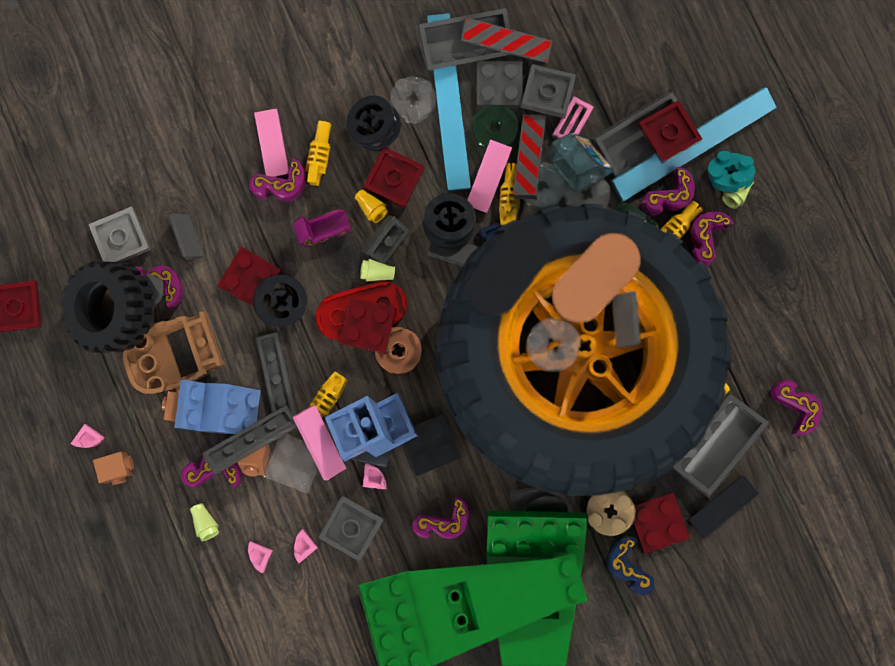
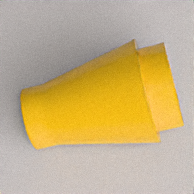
M365 189L360 190L355 195L354 199L358 202L369 221L377 223L386 216L388 212L385 208L386 205L367 193Z

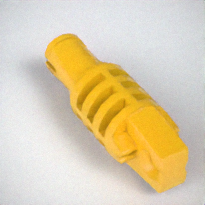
M318 121L315 140L310 143L305 171L308 172L307 182L314 186H319L321 176L326 173L330 151L328 140L331 124L326 121Z
M506 163L505 179L500 187L499 201L501 226L517 220L520 210V199L513 197L516 163H512V166L510 163Z
M691 201L680 214L674 215L660 230L663 232L669 230L678 238H681L690 229V223L703 209L701 207L697 209L699 204Z
M334 372L327 379L310 403L311 406H316L321 418L329 415L348 381L337 372Z

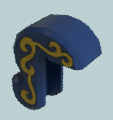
M628 536L619 538L609 548L606 557L608 571L619 580L632 581V584L628 587L630 591L638 595L649 594L654 589L653 577L625 560L637 539Z

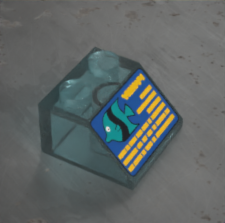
M570 133L552 142L550 160L575 191L614 172V168L587 137Z

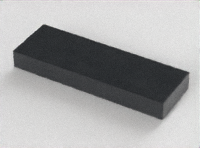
M741 475L687 520L704 539L759 493L747 478Z

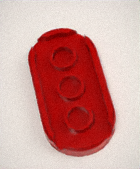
M378 281L327 296L318 306L315 320L318 329L324 336L340 341L350 298L396 307L397 311L393 326L398 324L405 316L407 300L403 290L397 285L388 281Z

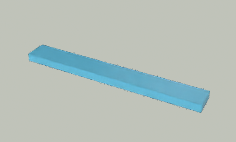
M450 13L427 16L428 22L450 19ZM456 65L435 69L433 71L448 192L471 190Z
M767 87L760 89L696 128L703 138L700 143L662 164L656 154L611 180L620 200L625 201L671 173L676 167L684 165L777 108Z

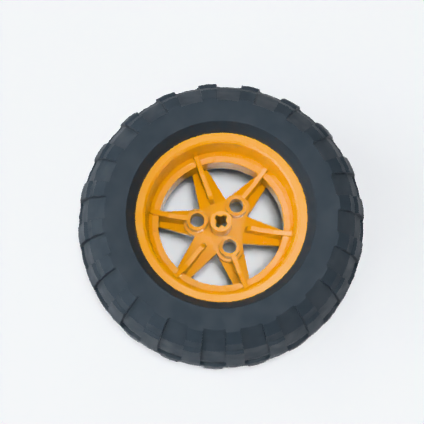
M582 203L581 206L545 207L537 210V213L520 220H513L499 228L496 234L469 255L446 294L437 332V366L441 387L452 416L470 444L490 463L507 476L546 492L572 496H598L626 491L665 474L701 442L706 434V429L710 425L715 413L719 411L725 397V383L728 367L731 366L732 348L731 344L728 343L726 330L727 312L723 301H718L710 283L711 275L701 261L697 263L682 247L683 241L669 230L663 232L656 226L646 222V217L627 210L626 213L604 209V205ZM518 224H530L539 228L546 235L550 245V254L545 266L508 313L501 316L486 317L476 312L470 305L467 296L468 281L503 233L510 227ZM606 234H621L628 237L637 246L640 254L638 271L617 294L630 291L636 292L640 343L635 347L618 348L616 346L615 331H603L605 307L595 318L590 320L595 323L596 330L589 332L584 328V322L574 323L563 319L556 312L554 306L545 300L553 296L555 284L598 238ZM533 311L554 341L520 355L519 340L522 326ZM582 346H584L586 350L581 352L579 350V347L581 348ZM554 348L562 349L564 351V359H555L552 356V350ZM643 348L641 371L633 388L628 393L609 359ZM594 362L603 363L605 366L604 373L598 374L593 370ZM560 370L554 404L547 401L534 389L524 372ZM586 380H589L615 404L599 411H571Z

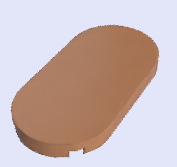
M606 234L598 238L555 284L552 298L556 312L563 319L574 323H583L595 318L638 271L640 254L634 242L621 234Z

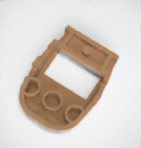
M202 311L198 312V316H181L166 322H158L154 324V327L149 330L148 334L143 335L145 338L140 344H136L130 350L123 351L124 366L128 378L136 390L145 394H154L180 387L181 380L197 382L225 365L208 319V313ZM184 328L199 371L181 378L167 335Z

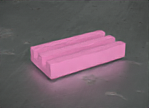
M573 97L568 106L566 118H561L552 134V138H557L560 142H565L572 148L577 138L574 135L571 139L568 138L571 129L582 109H587L574 132L575 135H579L594 107ZM576 103L579 107L562 135L559 132Z

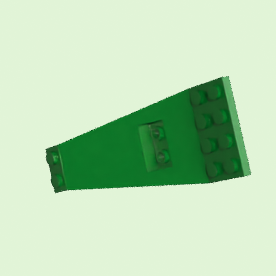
M488 511L487 562L488 564L544 560L574 552L581 576L587 515L586 513ZM576 605L564 608L498 637L502 666H566Z
M574 552L544 560L406 571L358 585L378 666H434L564 608L587 601ZM453 592L457 596L455 601H452L451 594ZM459 616L463 618V623L461 625L457 623V619Z

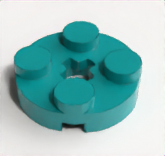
M721 151L708 166V180L712 181V186L722 192H738V188L744 186L746 189L751 186L755 178L754 160L750 156Z

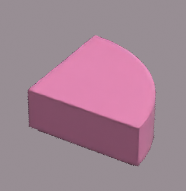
M84 424L71 444L76 447L91 448L99 445L106 437L87 424Z
M365 463L363 487L387 490V483L383 473L377 467Z
M304 529L298 533L294 543V555L298 563H301L318 548Z
M250 541L248 546L250 561L255 569L264 573L273 550Z

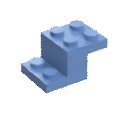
M181 380L174 428L235 435L257 422L261 390L229 384Z
M399 393L378 403L366 396L325 417L343 461H347L365 451L378 457L418 436Z

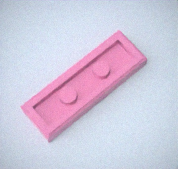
M277 108L254 113L266 175L277 178L288 176L289 167Z
M490 140L468 197V201L473 208L488 213L510 156L511 147Z
M310 406L293 416L323 480H329L345 470L346 467L316 406Z

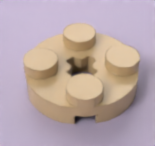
M625 491L592 496L587 505L588 522L597 532L607 536H616L624 533L632 526L636 516V508L632 499ZM612 504L614 505V510L618 511V513L610 519L608 514L605 513V509L609 508Z

